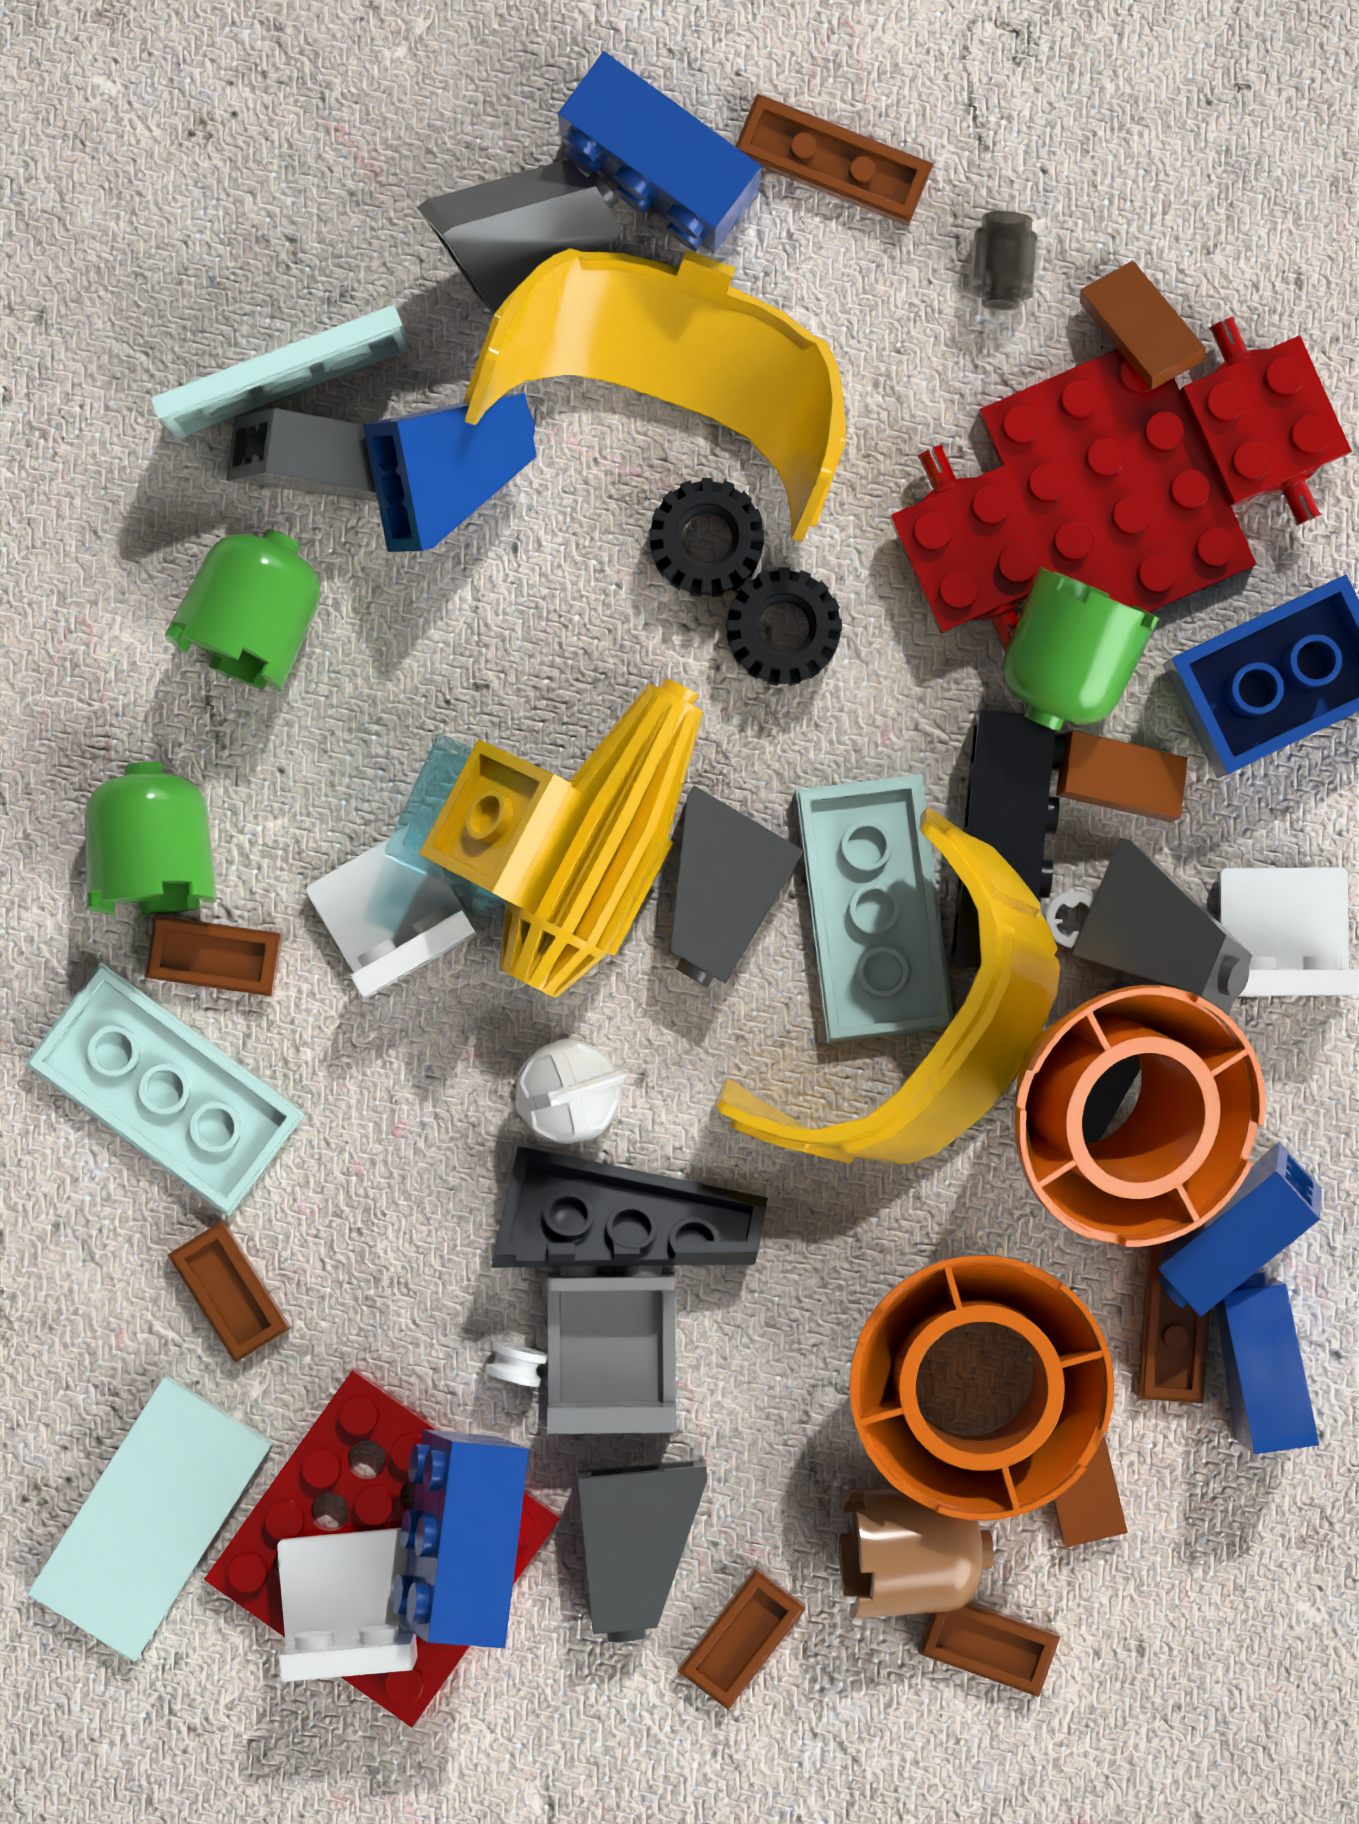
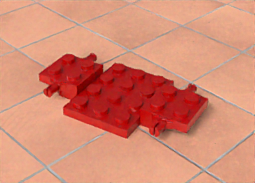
M1234 316L1225 319L1223 322L1220 321L1209 327V330L1212 332L1225 362L1212 374L1187 384L1180 390L1175 378L1151 390L1120 351L1115 349L979 409L978 415L1001 467L978 477L956 479L943 450V445L933 447L931 450L939 471L929 450L919 454L917 457L923 465L933 490L921 502L891 514L889 519L940 634L967 622L988 621L991 619L1004 648V653H1006L1011 640V634L1007 626L1013 635L1018 622L1014 609L1027 598L1039 567H1043L1053 573L1054 571L1106 592L1110 594L1108 598L1129 607L1135 605L1151 613L1257 565L1232 507L1264 493H1279L1282 491L1294 516L1296 526L1321 516L1322 514L1317 508L1306 480L1320 467L1349 455L1352 450L1301 336H1296L1269 349H1252L1248 351L1234 321Z

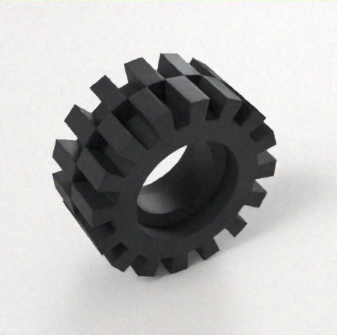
M702 478V481L691 483V480L680 484V488L674 492L670 490L663 497V502L659 508L655 509L650 529L651 554L656 563V568L662 577L665 576L670 581V585L677 590H685L690 592L691 596L701 597V595L723 596L724 592L731 589L734 591L742 586L743 582L748 577H751L756 570L764 545L762 517L759 509H756L752 504V498L745 491L741 493L735 489V484L725 480L723 483L714 482L713 478ZM701 514H712L720 517L731 530L732 543L730 549L722 558L713 562H701L693 559L685 551L681 537L685 525L692 518Z
M779 567L777 571L772 572L766 570L758 573L757 577L750 582L747 581L740 588L736 597L733 598L727 618L728 645L731 647L733 657L738 665H742L748 671L747 674L756 680L759 678L766 681L767 684L778 686V684L797 685L801 681L809 678L812 679L818 675L834 656L842 631V619H840L839 615L840 607L836 598H833L828 592L829 588L821 580L818 582L812 578L811 573L803 570L800 572L791 571L790 567ZM774 604H793L800 608L807 617L809 624L808 636L801 646L792 651H776L767 646L760 636V617L767 608Z

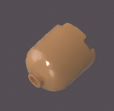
M897 1489L845 1490L841 1501V1510L843 1512H853L851 1534L839 1535V1565L843 1597H856L854 1605H850V1618L947 1612L960 1609L971 1601L980 1584L982 1569H991L993 1565V1540L990 1530H980L978 1520L960 1519L937 1513L935 1510L916 1502Z

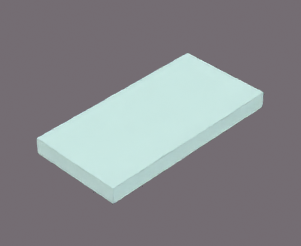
M393 304L153 396L150 399L158 419L175 438L181 439L408 352L411 344L397 309Z
M922 774L795 790L827 1043L947 1028L953 1020L932 848L931 842L919 830L920 815L926 808Z
M105 962L98 964L24 1063L227 1216L234 1212L307 1114Z
M165 1375L27 1595L128 1659L136 1662L274 1442L170 1376Z

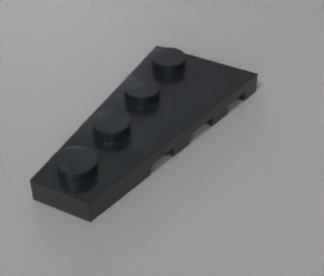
M518 1146L491 1268L755 1265L768 1197Z

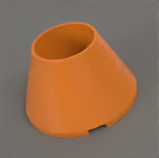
M1138 985L1112 990L1089 1000L1039 1034L1026 1051L1019 1068L1014 1121L1015 1142L1019 1162L1029 1187L1038 1201L1052 1216L1077 1234L1088 1239L1093 1238L1104 1242L1120 1243L1124 1247H1142L1167 1242L1189 1233L1212 1218L1227 1204L1245 1180L1253 1164L1248 1161L1255 1141L1258 1125L1264 1126L1266 1113L1265 1088L1260 1065L1252 1046L1236 1023L1218 1007L1190 992L1161 985ZM1137 1054L1141 1066V1089L1132 1113L1123 1125L1111 1135L1098 1142L1085 1144L1082 1132V1116L1091 1088L1098 1078L1113 1064Z
M981 1254L958 1256L930 1264L914 1272L889 1291L874 1308L858 1337L852 1357L849 1380L850 1406L855 1427L868 1456L879 1472L901 1493L946 1516L982 1521L1005 1519L1033 1511L1051 1502L1064 1493L1085 1472L1086 1466L1095 1454L1104 1433H1107L1114 1403L1113 1366L1105 1338L1095 1318L1077 1295L1061 1281L1040 1268L1013 1258ZM992 1322L1007 1326L1022 1335L1028 1345L1033 1362L1031 1390L1018 1414L1004 1426L980 1435L955 1434L941 1429L930 1422L920 1412L916 1397L917 1373L920 1363L930 1346L941 1335L963 1324Z

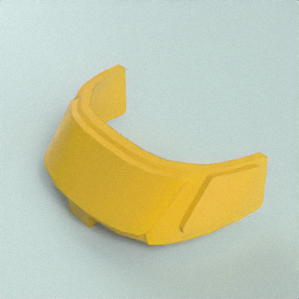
M572 248L557 253L538 265L495 312L463 401L470 404L464 422L476 425L484 413L498 399L524 381L570 374L611 382L711 418L746 437L777 470L787 494L791 516V539L803 542L809 526L815 528L846 442L841 374L835 356L826 340L815 337L782 310L730 286L736 267L689 250L685 251L680 267L625 253L580 252Z
M926 807L920 815L919 830L944 855L967 887L978 910L981 965L965 1003L935 1046L900 1090L865 1118L820 1129H812L760 1100L738 1083L727 1078L720 1087L716 1109L723 1115L733 1119L729 1124L732 1128L774 1145L845 1164H851L854 1158L897 1164H912L939 1153L988 1112L1019 1072L1022 1059L1032 1042L1042 1033L1058 994L1060 963L1054 956L1058 948L1052 931L1040 911L1041 906L1038 899L995 848L966 834L929 807Z

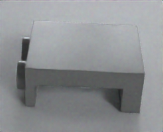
M598 1266L560 1267V1274H548L546 1277L548 1328L547 1434L676 1433L675 1273H662V1266H624V1273H598Z

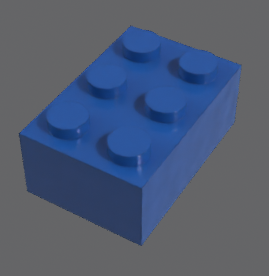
M605 51L602 52L557 113L561 143L567 146L563 152L565 157L588 175L600 170L619 185L614 190L615 193L637 211L645 214L649 208H652L670 221L666 230L680 243L693 251H697L700 245H702L714 254L759 194L762 168L759 163Z
M1347 574L1178 654L1162 664L1216 778L1228 775L1359 712V599Z
M427 1429L422 1430L421 1444L413 1445L409 1458L408 1474L410 1483H416L413 1509H406L402 1518L401 1546L404 1549H408L405 1575L399 1574L395 1580L393 1611L395 1614H400L399 1624L429 1643L505 1649L529 1455L528 1448L498 1436Z

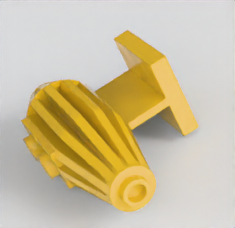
M664 678L660 687L647 683L569 781L481 739L477 740L419 855L505 899L500 970L557 998L608 953L616 955L674 843L668 837L704 715L702 710L694 706L699 696L697 693L668 678Z

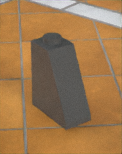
M569 159L430 198L417 207L476 296L493 314L538 265L553 255L569 248L580 252H596L623 232V229L610 208L618 203L611 189L597 172H593L590 176L586 177Z
M271 408L234 418L226 481L378 501L362 424L279 408Z
M694 785L687 795L670 951L681 957L675 967L676 970L708 988L713 978L726 984L804 850Z
M1121 837L1118 840L1072 952V956L1099 975L1135 986L1161 985L1187 991L1212 1003L1227 1015L1230 1013L1235 998L1243 992L1247 985L1249 963L1253 956L1158 861L1131 840Z
M706 1459L579 1471L578 1487L593 1634L607 1633L609 1642H629L645 1638V1629L658 1627L708 1480Z

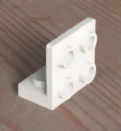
M409 826L311 883L306 888L310 900L353 971V974L350 976L363 998H370L479 934L439 865L419 855L425 841L414 826Z
M1223 868L1220 870L1219 923L1253 955L1249 963L1247 985L1239 996L1359 995V969H1349L1348 871L1345 868Z
M401 1528L284 1538L279 1541L277 1551L286 1643L279 1655L281 1682L413 1670L418 1657L416 1634L399 1624L400 1614H395L393 1611L395 1580L399 1574L405 1575L408 1549H404L401 1546Z

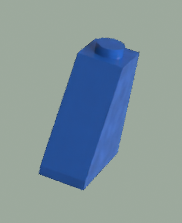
M525 393L503 395L484 413L476 425L464 422L470 405L465 402L363 424L387 552L424 551L434 548L537 457L533 438L535 424L533 416L528 409Z
M1279 1141L1250 1168L1237 1192L1223 1208L1201 1226L1183 1236L1175 1238L1161 1252L1157 1268L1162 1273L1158 1277L1161 1287L1178 1306L1183 1308L1189 1304L1200 1317L1203 1316L1320 1220L1322 1188Z
M1258 1270L1216 1304L1234 1438L1253 1454L1319 1446L1287 1285L1277 1279L1268 1280L1267 1270Z

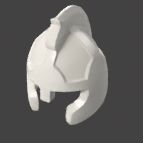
M572 1039L557 1040L537 1050L518 1070L516 1075L518 1081L516 1101H514L515 1108L525 1123L533 1130V1133L542 1139L565 1144L588 1141L599 1136L615 1117L621 1102L622 1084L627 1081L629 1073L623 1069L617 1070L608 1055L596 1046Z

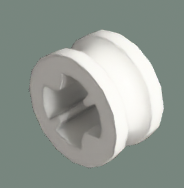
M1068 891L1056 895L1047 903L1043 916L1052 931L1057 945L1063 948H1074L1080 935L1078 931H1071L1066 936L1060 933L1056 924L1062 923L1063 920L1055 919L1058 908L1062 905L1064 908L1071 909L1079 903L1089 913L1094 901L1091 896L1083 892ZM1084 916L1081 919L1086 920L1087 916Z
M492 1341L490 1349L495 1352V1360L493 1363L486 1364L484 1371L486 1374L516 1384L531 1387L540 1386L542 1378L537 1375V1367L540 1364L546 1363L547 1354L514 1343Z

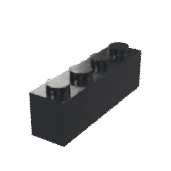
M980 709L974 716L963 831L995 848L1017 872L1038 901L1039 897L1049 898L1053 879V860H1044L1043 853L1045 834L1055 835L1058 826L1060 799L1059 797L1049 796L1051 772L1059 771L1064 755L1065 736L1063 734L1065 733H1056V730L1034 722L1025 717L1024 714ZM958 877L950 966L979 969L981 965L978 910L967 887Z

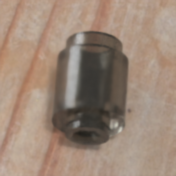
M1011 211L988 212L982 215L981 227L974 231L970 293L982 298L981 305L985 308L1015 310L1019 308L1020 301L1030 299L1033 296L1038 235L1032 231L1033 219L1026 214Z

